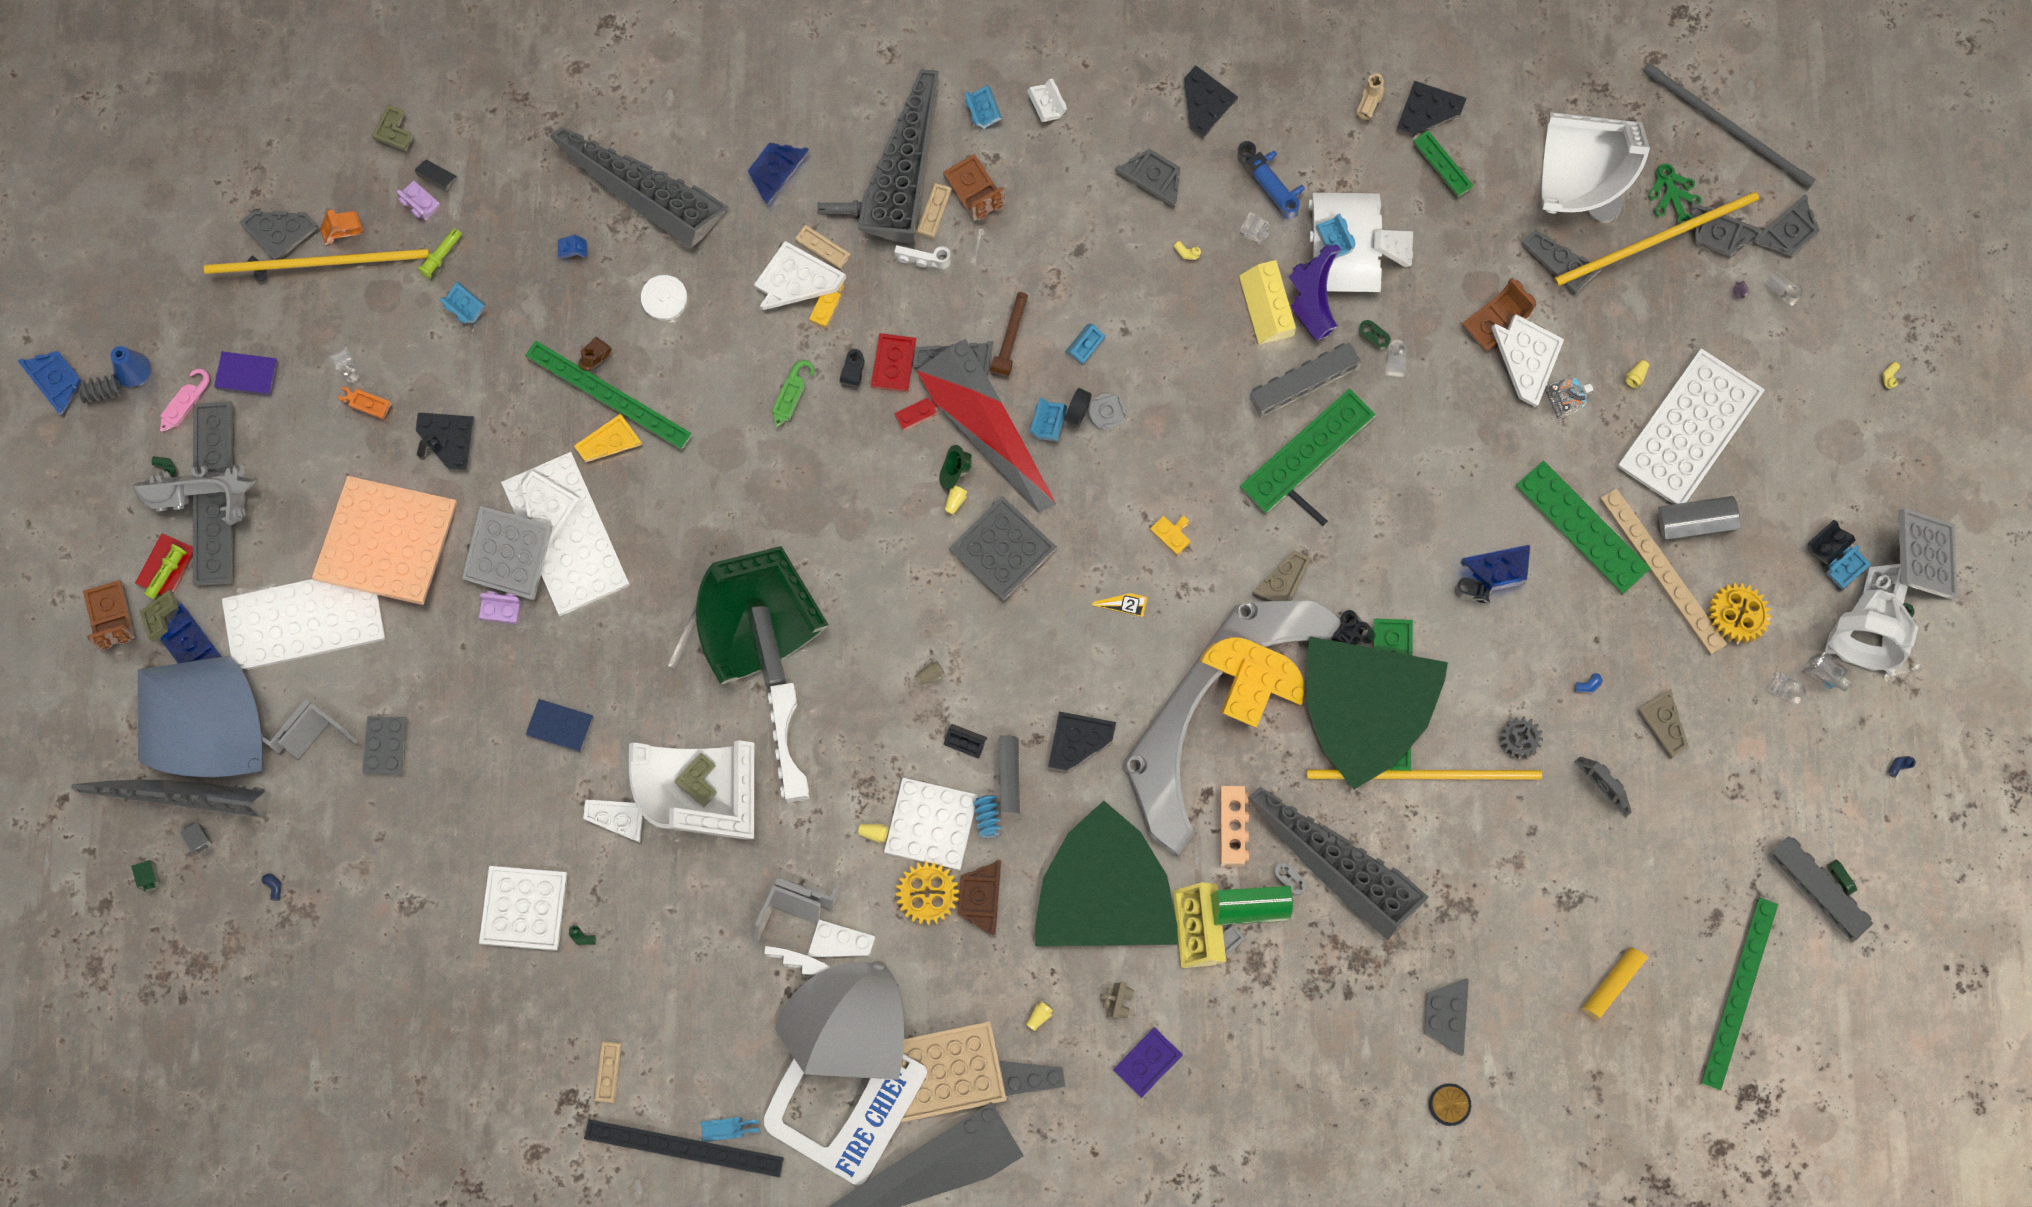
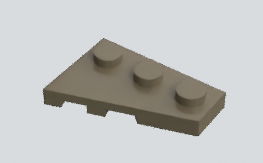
M1294 550L1252 594L1267 601H1291L1308 568L1311 557Z
M1672 689L1639 708V713L1671 759L1689 747L1683 726L1680 723L1677 706L1674 703Z

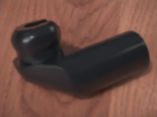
M252 255L247 262L259 260ZM266 270L254 271V279L263 281L266 278Z
M431 435L420 440L417 456L425 457L429 447L432 449L437 448L440 444L438 438Z

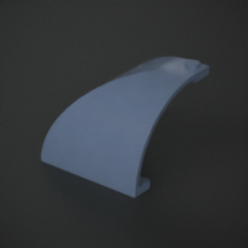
M230 656L138 669V761L159 771L195 777H223L262 771V739L258 712L248 681L234 659Z

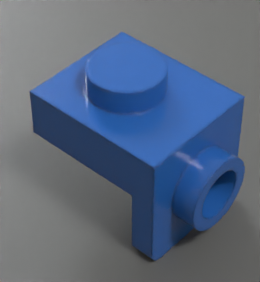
M577 235L558 239L559 258L565 259L575 255L583 258L587 257L586 239Z

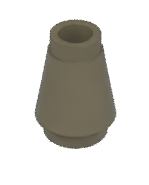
M936 661L927 665L915 675V678L921 686L941 679V676L945 673L939 662Z

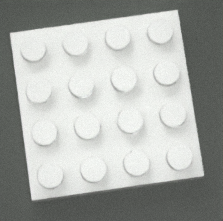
M902 778L884 854L923 863L927 861L931 865L935 862L936 866L943 865L944 868L961 871L976 809L973 803L979 796Z
M489 866L479 944L558 951L568 873Z

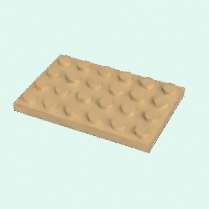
M991 1021L904 1039L903 1054L924 1065L927 1068L928 1074L901 1122L988 1105L991 1102L993 1104L1007 1101ZM902 1059L901 1066L906 1069L909 1062Z

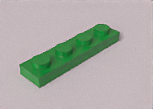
M1428 130L1413 140L1415 147L1457 198L1473 188L1474 185Z

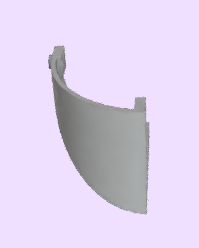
M854 962L826 969L805 982L788 1000L778 1018L775 1030L804 1074L899 1080L904 1048L903 1008L897 983L883 962Z

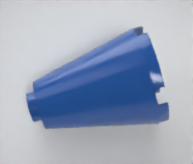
M123 346L115 347L112 350L110 356L113 374L122 386L133 388V386L143 385L148 380L151 368L150 362L145 355Z

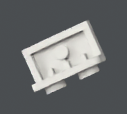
M1049 79L1044 85L1030 87L1027 90L1041 122L1060 119L1067 110L1066 103L1062 99L1053 79Z

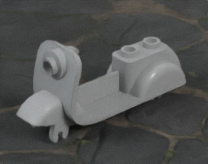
M236 464L233 466L232 472L230 468H227L225 472L207 474L206 466L201 467V473L197 471V467H193L191 469L192 475L171 477L169 472L165 471V478H163L162 472H159L157 479L152 475L150 480L138 482L132 486L138 498L150 509H155L156 512L165 511L167 507H173V510L185 508V505L190 503L188 495L226 492L227 506L220 508V511L226 510V516L222 520L228 525H233L242 521L243 517H245V491L255 486L258 479L246 477L245 465L241 464V470H239Z

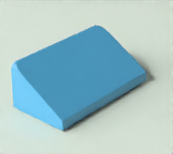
M1087 324L1065 352L1079 363L1084 364L1104 339L1105 335L1094 324Z

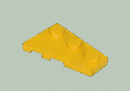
M619 414L574 445V447L586 463L643 444L622 415Z

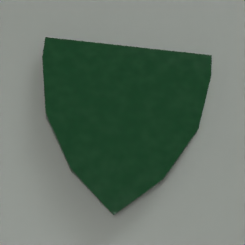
M1310 637L1306 655V707L1323 752L1355 790L1394 767L1428 728L1445 682L1448 662Z
M1105 801L1101 802L1068 832L1043 877L1035 923V946L1178 945L1177 921L1166 872L1142 833Z

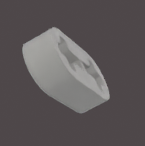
M1278 864L1274 872L1276 879L1283 886H1291L1292 895H1302L1307 886L1305 880L1289 864ZM1280 868L1288 870L1287 875L1290 877L1289 879L1285 875H1279ZM1291 880H1293L1296 884L1300 882L1302 884L1300 887L1302 890H1294V884L1291 882Z

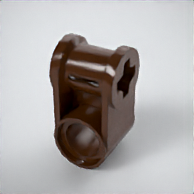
M595 337L582 348V357L578 362L579 367L584 371L593 370L598 364L609 357L612 347L598 337Z

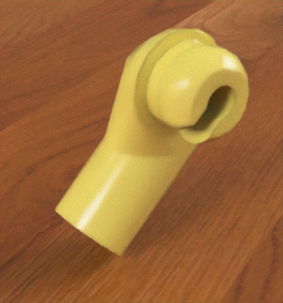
M1178 241L1173 246L1183 259L1196 260L1200 257L1201 250L1199 247L1187 249L1181 241Z
M1895 361L1882 374L1884 385L1889 389L1895 388L1898 384V381H1895L1894 374L1900 369V365Z

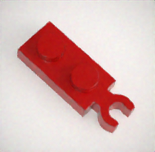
M927 397L894 414L902 430L905 431L936 416L935 410H941V408Z

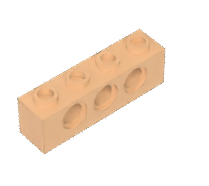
M1221 786V867H1244L1245 861H1249V850H1245V842H1249V830H1245V823L1249 822V811H1245V804H1248L1249 793L1245 792V786ZM1236 803L1239 805L1240 810L1232 811L1229 805ZM1236 822L1240 825V829L1233 831L1229 825ZM1231 842H1238L1240 848L1233 850L1229 844Z

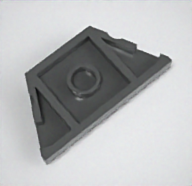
M1151 149L1129 159V162L1121 166H1116L1115 172L1175 208L1181 167Z
M1806 194L1803 195L1761 232L1753 242L1789 256H1793L1820 231L1817 222L1814 220L1813 210L1809 207L1808 196Z
M1694 202L1691 206L1693 218L1712 210ZM1723 215L1693 228L1695 244L1731 257L1758 235L1760 228Z
M1581 756L1574 761L1625 818L1632 813L1623 784L1610 775V770L1604 764L1601 765L1597 761Z
M1467 978L1427 993L1424 1034L1432 1039H1436L1440 1044L1445 1047L1447 1046L1460 1056L1464 1055L1469 979Z

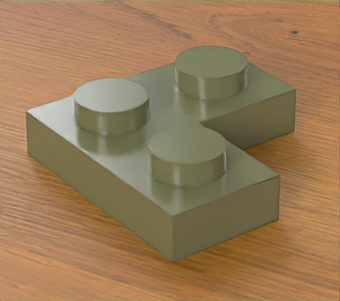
M387 105L372 134V138L406 152L414 135L409 131L398 128L405 116V112Z
M170 590L139 611L148 639L153 642L168 632L164 617L179 607L174 593Z
M700 753L675 780V783L702 807H705L717 794V791L704 781L716 765Z

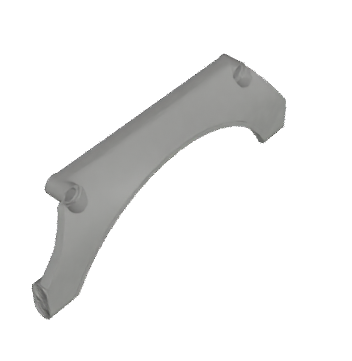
M1316 601L1252 602L1251 604L1244 602L1236 605L1124 760L1122 767L1129 774L1138 795L1149 835L1174 855L1179 856L1194 835L1181 792L1180 762L1183 740L1196 706L1207 689L1223 673L1218 669L1199 662L1201 656L1213 643L1228 637L1247 639L1263 647L1285 642H1309L1310 637L1332 640L1333 635L1340 629L1342 623L1337 616ZM1241 607L1245 608L1247 611L1245 617L1242 616L1240 613ZM1132 760L1137 764L1135 771L1130 768Z

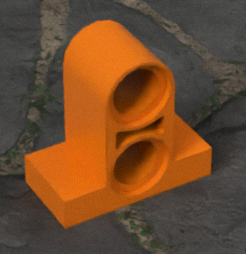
M327 210L320 231L325 245L333 244L336 238L360 234L363 231V226L356 211L335 214L334 210Z

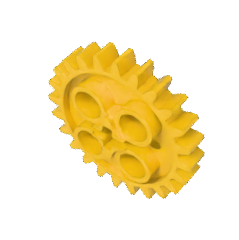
M1733 583L1731 587L1729 584L1724 589L1721 587L1713 595L1714 599L1710 601L1712 606L1708 609V611L1712 612L1709 618L1715 620L1711 625L1718 626L1716 632H1723L1722 638L1728 635L1729 642L1735 638L1736 644L1741 639L1746 644L1749 640L1754 642L1756 638L1759 639L1767 631L1766 628L1771 624L1769 620L1772 618L1767 613L1771 611V608L1765 607L1768 601H1762L1764 595L1758 596V589L1751 591V585L1746 589L1744 583H1741L1739 587L1736 583ZM1731 599H1734L1737 604H1734ZM1744 599H1745V600H1746L1745 605L1743 606V608H1742V610H1741V612H1740L1739 609L1742 607L1743 601H1744ZM1740 614L1741 617L1738 619L1736 627H1734L1735 621ZM1725 615H1728L1731 620H1728ZM1743 623H1746L1749 628L1745 627Z
M925 861L924 867L917 863V869L910 866L911 873L909 874L904 871L903 873L906 878H899L902 885H896V888L901 892L895 895L901 899L897 901V905H903L900 908L901 912L907 910L906 918L911 915L913 916V923L919 919L920 925L927 921L928 926H930L931 920H934L937 925L938 918L945 921V914L952 915L949 909H956L953 902H959V899L954 897V895H958L959 890L954 888L958 886V883H952L955 876L948 877L950 870L947 869L943 872V865H940L937 869L935 862L932 863L931 867H928L927 861ZM935 879L942 881V885L938 888H934L931 885ZM915 880H920L923 885L921 888L915 889L912 887V883ZM926 890H929L930 893L945 892L943 895L930 894L928 898L925 897L924 893H926ZM910 893H920V895L910 896ZM937 898L943 901L940 907L932 905V902ZM919 899L924 903L921 908L913 907V902Z

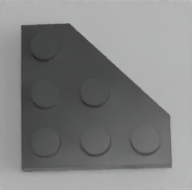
M253 211L240 221L243 228L273 260L282 259L319 228L306 212Z

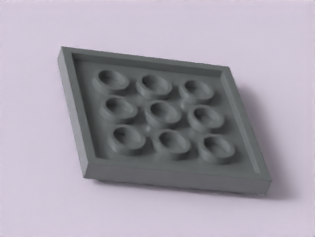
M1002 496L949 548V551L1002 601H1005L1057 549V546Z

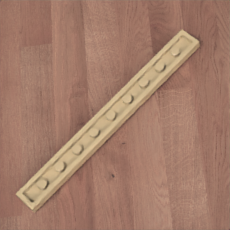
M1616 488L1600 499L1601 503L1640 558L1651 568L1650 572L1708 654L1711 656L1727 645L1726 641L1719 632H1716V627L1711 625V620Z

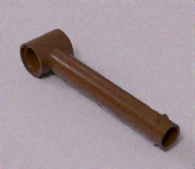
M1017 293L999 357L994 356L992 360L991 373L1007 377L1010 375L1013 360L1009 359L1028 299L1026 293Z

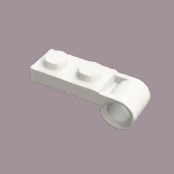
M898 245L895 248V259L902 263L911 262L923 268L928 266L940 269L947 268L951 263L950 251L944 246L936 248L933 254ZM941 255H944V256L947 257V258L944 259V260H939V259H938V257L941 256Z

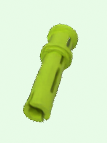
M452 228L451 232L433 254H428L426 261L421 266H418L417 270L424 277L430 279L435 269L442 265V259L459 238L463 236L459 230L456 231V228Z
M172 544L168 555L162 559L163 564L143 594L154 600L173 569L178 568V562L187 552Z

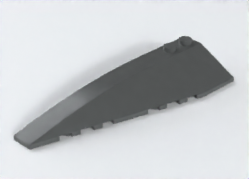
M564 127L550 135V138L603 186L690 248L701 241L728 210V206L695 185L690 188L685 185V181L679 178L674 180L668 177V173L654 171L652 166L627 155L622 157L616 154V150L611 148L608 150L599 146L600 143L586 141L584 136Z
M113 780L72 784L71 786L74 791L79 793L266 818L270 795L265 792V789L254 787L251 790L246 789V786L237 784L234 787L172 780Z
M1259 787L1248 797V800L1306 866L1387 940L1429 898L1399 870L1394 867L1392 870L1384 866L1385 862L1377 858L1375 860L1367 855L1366 850L1352 846V842L1324 825L1321 827L1314 823L1315 820L1310 816L1306 818L1297 812L1298 809L1293 806H1286L1280 798L1262 787Z
M991 1102L829 1207L905 1206L980 1180L988 1179L1024 1155Z

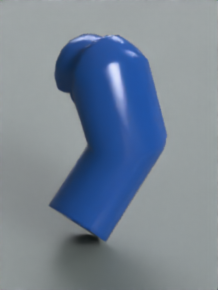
M1598 673L1592 674V678L1587 683L1576 682L1575 692H1595L1603 682L1601 675Z

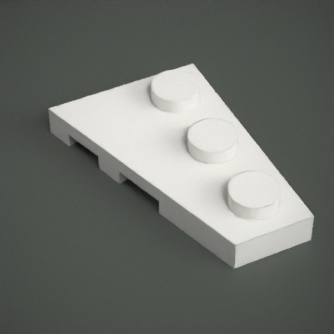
M1375 231V250L1404 267L1412 266L1413 231Z
M585 799L583 816L585 821L638 843L641 842L643 815L636 803Z
M819 920L807 956L811 958L870 956L876 937Z

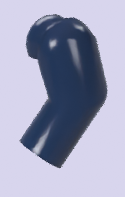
M1910 756L1897 757L1887 774L1896 778L1901 769L1913 768L1916 761Z
M268 873L264 875L262 883L271 889L270 900L280 901L281 882L273 874Z

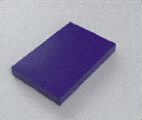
M222 351L214 387L216 389L271 395L278 360L276 358Z
M1154 1027L1113 1071L1142 1099L1183 1054Z

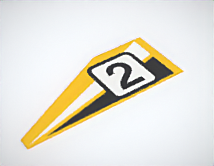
M1129 593L1094 601L1092 606L1143 617L1148 597Z

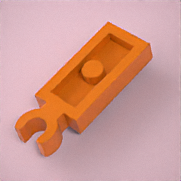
M342 387V390L347 395L345 397L338 395V399L341 402H349L348 406L350 408L382 420L385 419L391 406L390 401L359 389H355L354 393H352L349 388Z

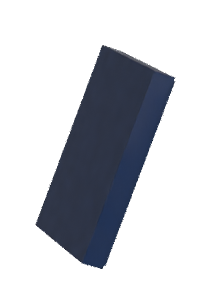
M538 699L526 736L581 753L594 716Z

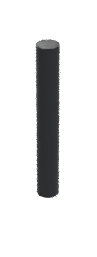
M1292 490L1288 494L1322 526L1328 522L1325 517L1297 492Z

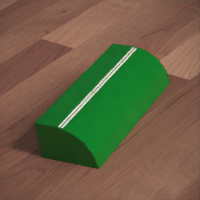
M1291 886L1217 890L1210 894L1214 925L1288 921L1293 911Z

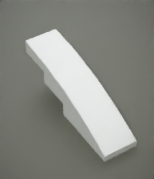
M765 946L764 954L766 957L784 959L783 964L785 967L802 968L803 977H814L818 973L831 968L825 963L804 954Z

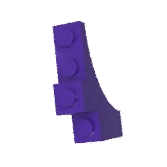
M1337 244L1332 246L1326 245L1320 250L1321 254L1318 257L1313 258L1306 264L1299 263L1292 269L1293 273L1289 276V279L1300 292L1294 298L1295 302L1291 305V308L1316 341L1327 338L1338 327L1331 314L1327 298L1329 271L1333 261L1341 251Z

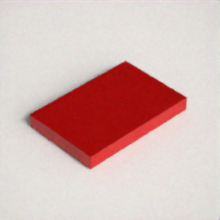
M879 333L871 388L909 392L916 338Z
M161 533L135 584L145 589L148 588L163 564L162 559L166 558L171 550V545L174 544L187 553L178 562V568L173 569L158 595L161 596L168 590L174 593L193 558V547Z

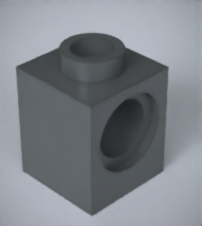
M198 822L186 825L184 830L180 832L190 851L195 855L213 845L204 828Z

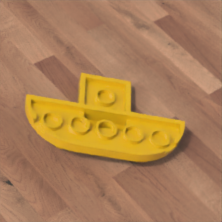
M1228 637L1209 646L1199 660L1201 663L1235 677L1221 713L1257 728L1271 693L1295 704L1302 705L1304 681L1298 667L1286 656L1243 638Z

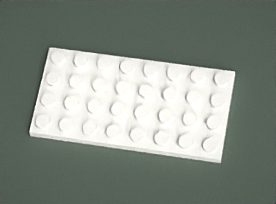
M1701 348L1619 463L1618 468L1672 504L1686 503L1765 389Z
M571 452L501 482L515 515L528 518L521 485L531 470L580 499V502L550 547L547 548L541 572L559 616L630 586Z
M310 579L222 599L231 658L234 659L242 671L386 640L379 596L376 594Z

